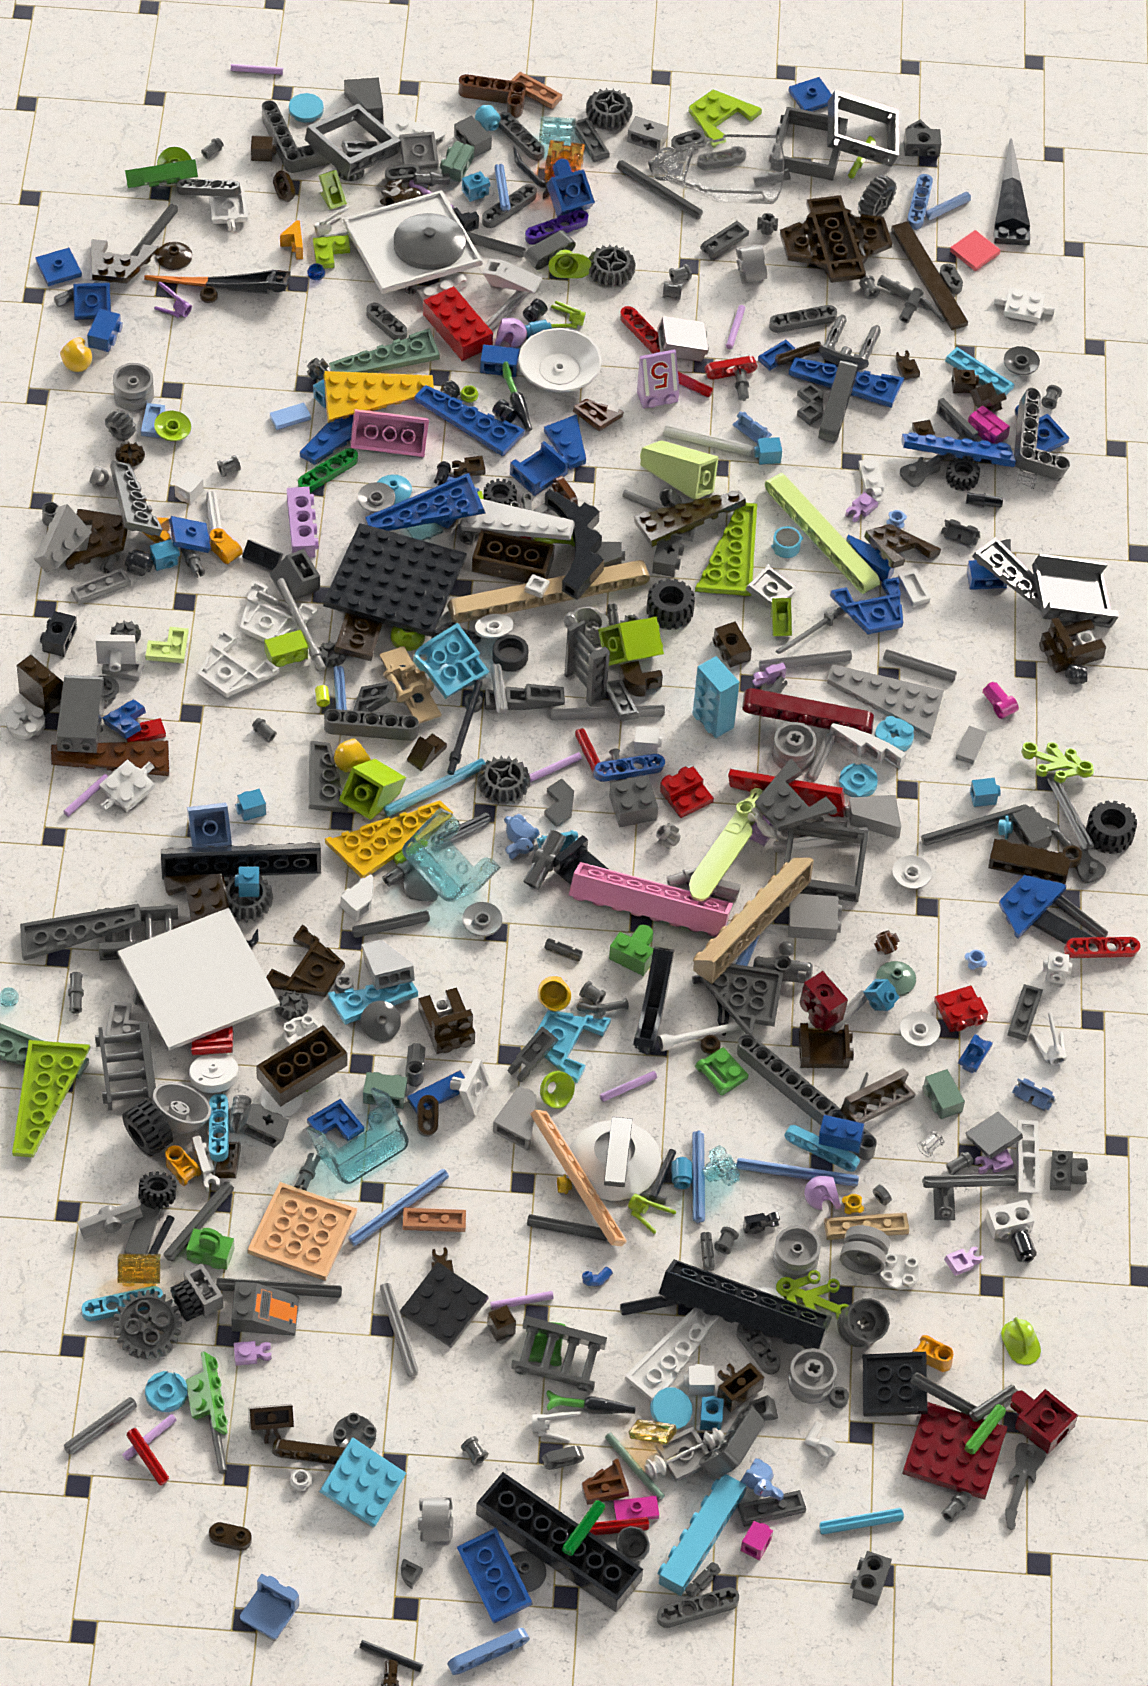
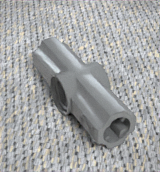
M136 1199L117 1207L113 1205L105 1206L99 1210L98 1214L80 1220L77 1223L83 1239L102 1232H117L123 1224L142 1218L143 1215Z

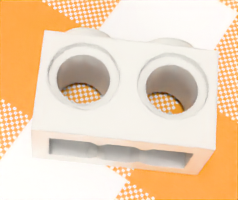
M1027 1200L989 1208L985 1218L993 1240L1007 1239L1018 1231H1026L1028 1234L1033 1231L1035 1223Z

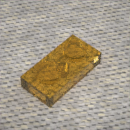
M638 1419L628 1433L630 1439L668 1444L676 1434L677 1429L675 1424Z

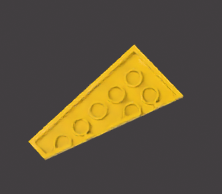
M325 371L323 376L327 421L330 423L334 422L335 419L349 418L350 415H354V409L375 411L386 408L391 404L397 405L406 400H414L415 395L425 385L434 388L433 375Z
M439 800L418 807L416 811L410 813L403 812L398 817L392 819L388 817L361 826L359 830L350 833L346 831L334 838H325V844L362 879L393 860L396 854L418 838H424L451 819L453 812Z

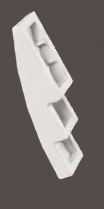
M834 723L831 725L830 734L835 735V741L860 758L865 753L879 764L885 759L899 770L904 766L906 753L890 743L854 728Z
M1017 1120V1129L1023 1135V1139L1017 1142L1018 1193L1039 1194L1040 1154L1038 1121Z

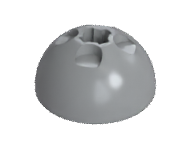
M168 1082L158 1085L153 1092L151 1103L165 1117L173 1133L186 1134L196 1131L208 1121L211 1115V1107L206 1098L189 1086Z

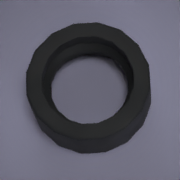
M506 635L498 638L493 645L492 651L494 664H500L502 670L507 672L522 669L528 661V644L523 638L516 635ZM507 647H513L520 650L522 655L515 659H507L502 657L499 651Z

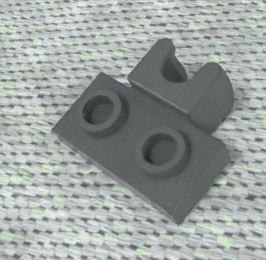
M1052 1150L1050 1190L1071 1191V1182L1072 1184H1086L1087 1174L1084 1171L1088 1170V1160L1085 1158H1073V1151Z

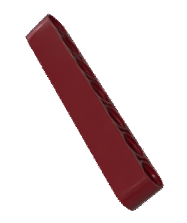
M754 688L744 691L742 710L748 714L803 723L808 726L829 730L834 723L868 734L873 732L874 714L870 711Z

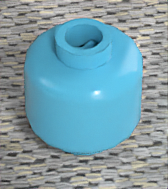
M482 105L475 112L476 121L478 120L486 131H494L498 128L501 117L493 106Z

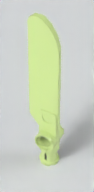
M759 788L752 789L749 798L740 801L736 805V813L691 876L689 885L693 900L701 902L709 898L753 833L751 825L755 821H750L748 814L752 812L753 808H757L755 801L763 793V790Z

